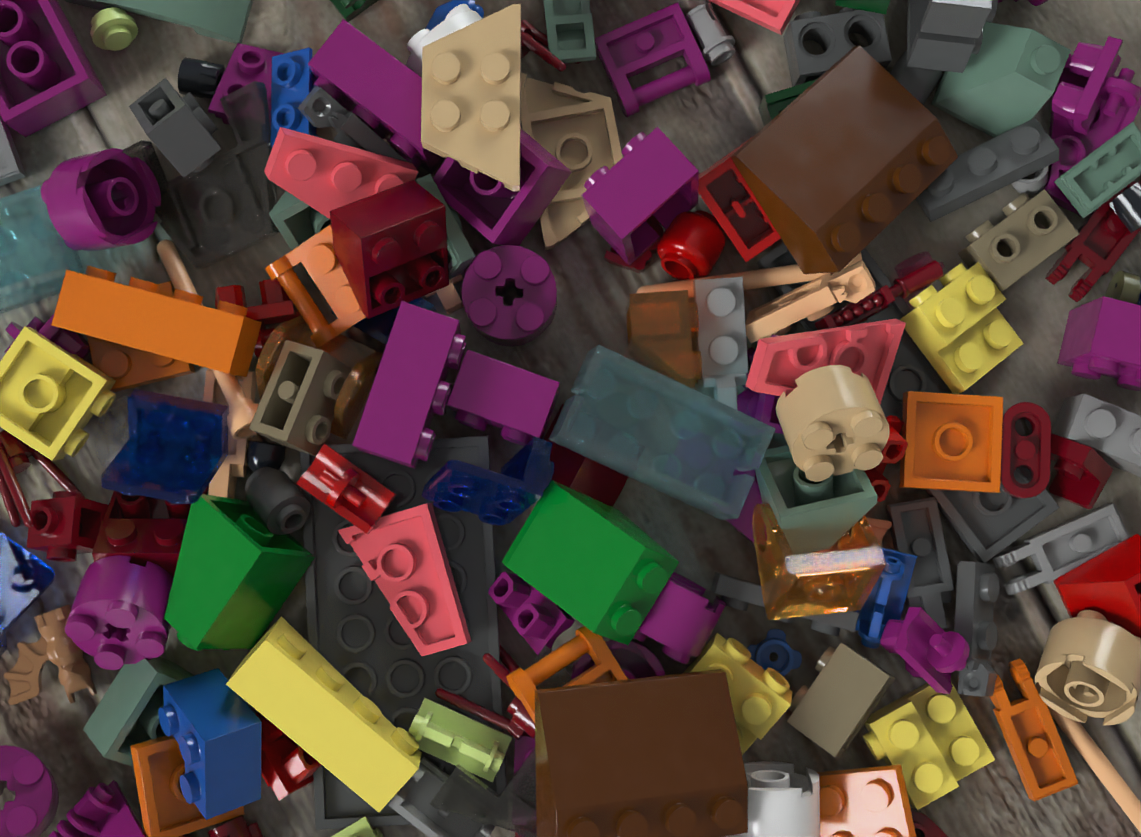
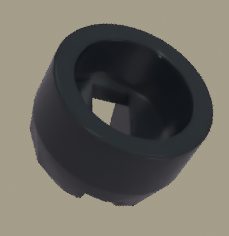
M249 440L247 464L253 472L263 467L279 470L284 461L286 446Z

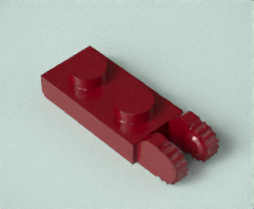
M1132 181L1089 214L1077 230L1079 235L1067 243L1064 247L1066 251L1047 273L1045 279L1055 285L1067 275L1069 268L1077 259L1089 267L1080 279L1074 283L1068 294L1075 302L1084 298L1098 279L1110 271L1141 230L1140 227L1135 232L1130 233L1109 205L1114 198L1137 182Z

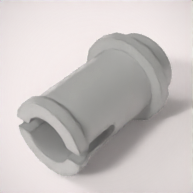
M704 3L700 4L687 13L685 19L703 49L701 53L705 61H709L712 66H716L729 60L736 51L733 47L735 39L733 36L725 33L713 11L711 3L706 5Z

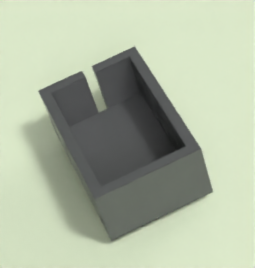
M907 0V67L963 73L971 54L977 55L979 53L983 39V27L986 22L991 23L994 20L998 0Z

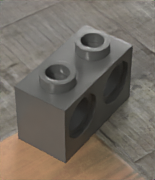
M844 7L836 14L822 16L821 12L811 11L796 16L794 21L789 22L783 36L792 87L818 79L855 47L848 37V34L858 33L866 38L868 46L862 48L886 69L892 58L884 15ZM812 40L819 43L824 53L820 55L808 53L803 47V42Z

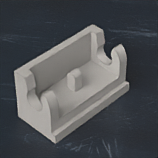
M425 757L420 761L419 769L388 804V806L428 837H489L495 828L496 821L500 817V815Z

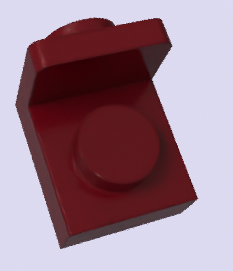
M1051 433V459L1056 463L1053 468L1057 471V474L1049 487V492L1055 497L1086 509H1092L1114 469L1092 447Z

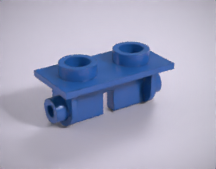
M311 48L272 57L271 147L274 145L280 127L319 137L316 134V127L312 126L298 109L299 105L315 87L313 84L317 80L308 66L312 59Z
M869 544L853 606V611L859 613L855 630L858 631L861 643L865 647L879 648L880 639L887 621L901 619L917 556Z

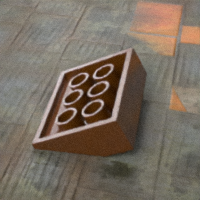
M860 45L853 47L731 156V159L803 274L840 272L958 158L937 118Z
M717 669L535 690L537 837H723L748 833V782L726 672L724 670Z

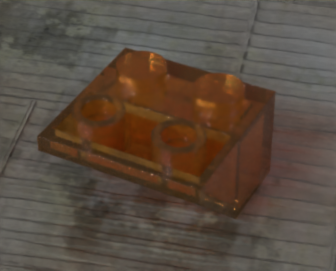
M688 290L629 294L625 308L628 354L677 397L687 396L695 388V384H698V380H702L701 352L692 351L691 338H694L695 332L699 331L697 303H689Z

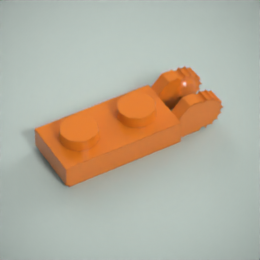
M1019 658L1009 662V667L1016 687L1023 697L1010 702L998 674L993 696L989 697L996 707L993 711L1027 795L1032 801H1037L1077 785L1078 780L1050 711L1039 696L1028 668L1023 660Z

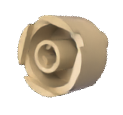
M843 365L819 367L795 380L797 387L787 397L785 391L781 394L776 405L777 418L794 463L805 472L806 478L810 481L820 482L828 479L832 474L833 476L852 472L853 469L870 470L879 465L883 460L881 451L889 439L890 427L868 377L862 372L861 376L854 374L850 367Z
M1092 610L1080 611L1077 617L1058 622L1049 632L1035 675V684L1038 682L1041 687L1039 696L1051 709L1077 722L1086 723L1088 716L1104 718L1102 725H1116L1127 721L1135 711L1141 689V638L1132 635L1116 624L1108 622L1101 613Z

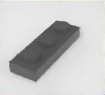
M1034 118L958 155V158L916 198V201L930 222L935 221L1059 161V148L1037 119Z
M718 572L714 574L710 589L714 593L721 595L720 599L726 603V606L747 611L749 603L767 608L766 617L793 624L794 616L813 620L811 629L833 636H839L840 628L854 632L859 616L858 612L848 608Z

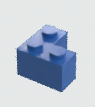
M219 668L163 685L164 706L158 710L163 732L166 736L172 735L179 744L182 758L185 761V774L180 776L182 794L188 804L195 803L206 820L261 799L262 722L244 699L226 685L228 679Z

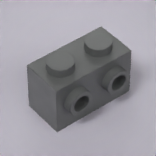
M166 78L129 106L146 135L183 178L191 172H199L205 169L214 160L215 153L222 149L211 135L218 128L209 118L208 114L190 92L181 97Z

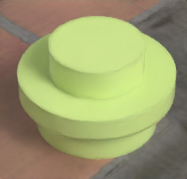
M111 7L103 9L96 13L91 20V38L93 43L101 49L122 50L128 47L138 34L135 20L121 8Z

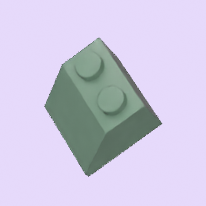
M162 657L151 660L144 658L136 664H124L84 726V732L104 758L134 767L131 745L166 736L161 728L158 716L159 708L164 706L163 685L194 675L176 663Z

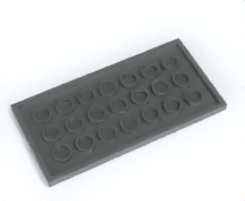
M489 437L435 439L428 461L419 459L416 469L362 452L352 444L328 445L397 494L381 517L426 503H432L471 642L422 657L390 610V603L376 582L371 581L362 568L364 564L351 545L346 544L337 531L353 526V524L301 487L302 494L311 506L310 514L303 525L304 548L315 557L305 572L308 642L363 696L370 699L396 728L401 727L408 732L424 698H427L504 733L503 728L462 710L435 695V691L438 688H442L503 716L502 680L483 661V655L489 653L501 664L498 604L488 594L489 588L496 581ZM300 451L302 476L316 457ZM420 750L422 752L420 761L423 757L427 758L500 815L499 819H508L506 756L494 781L490 782ZM323 765L313 773L316 830L346 828L365 816L371 827L411 824L388 806V804L380 812H377Z

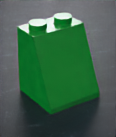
M550 480L503 558L502 563L593 633L629 645L679 564V561L618 509Z
M197 493L191 502L164 619L178 631L177 638L179 641L193 650L252 649L315 557L289 533L285 535L271 533L247 501Z

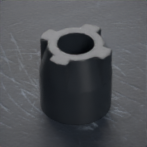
M185 57L180 64L178 72L179 93L186 95L190 92L193 97L213 99L225 72L224 65Z
M1141 181L1135 183L1109 203L1130 233L1135 232L1141 227Z

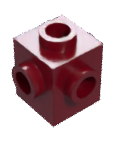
M71 491L53 492L52 499L31 501L30 512L34 524L28 529L27 548L47 552L46 559L50 561H77V554L92 553L108 505L85 499L83 494Z

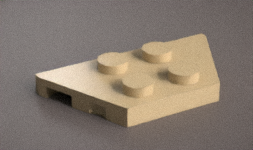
M512 4L422 47L421 143L423 148L443 158L450 157L458 161L460 166L476 174L481 172L504 183L505 188L511 191H520L521 4Z
M521 72L522 129L572 171L539 218L545 250L554 248L590 221L581 196L587 190L584 187L585 182L599 168L607 166L611 169L623 157L611 97L593 92L581 93L573 87L554 82L553 85L528 78L527 74Z

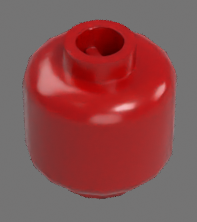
M697 210L695 212H681L673 219L657 244V253L661 260V266L669 275L678 280L706 277L712 271L724 250L726 242L724 233L718 226L719 223L716 218L708 212Z

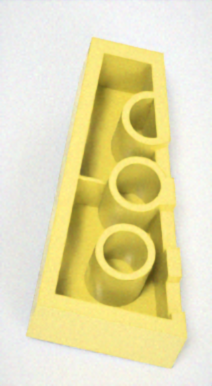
M282 616L243 658L226 683L228 687L377 812H380L419 769L422 752L418 750L419 744L415 741V738L401 727L396 728L370 699L363 696Z

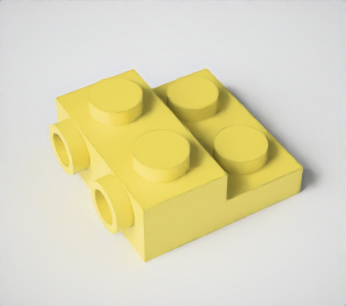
M962 262L942 278L938 279L944 287L938 291L933 285L927 287L908 301L914 309L899 319L906 323L904 329L953 394H960L967 390L1024 344L997 309V306L1003 303L1006 298L979 262L969 269H966Z
M24 326L0 361V427L51 461L61 460L66 454L74 457L89 438V433L83 429L93 414L99 418L102 417L114 402L116 394L110 391L116 380L78 355L70 354L31 327Z
M716 633L704 647L701 655L696 657L683 673L722 669L726 672L743 755L757 738L761 740L791 706L793 691L789 689L788 681L779 672L769 667L765 670L750 659L752 657L751 653L742 643L731 637L726 640L719 633Z
M926 683L872 713L865 723L869 732L863 735V739L870 752L877 761L884 758L888 766H902L909 804L917 810L958 788L957 781L995 760L953 684L950 694L937 693Z

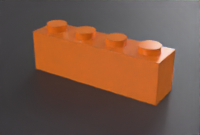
M88 265L85 274L66 269L52 326L220 372L247 377L262 322L246 317L248 308L220 300L217 309L202 306L204 296L179 289L174 290L173 297L157 294L159 284L134 277L130 278L129 286L114 282L116 273Z

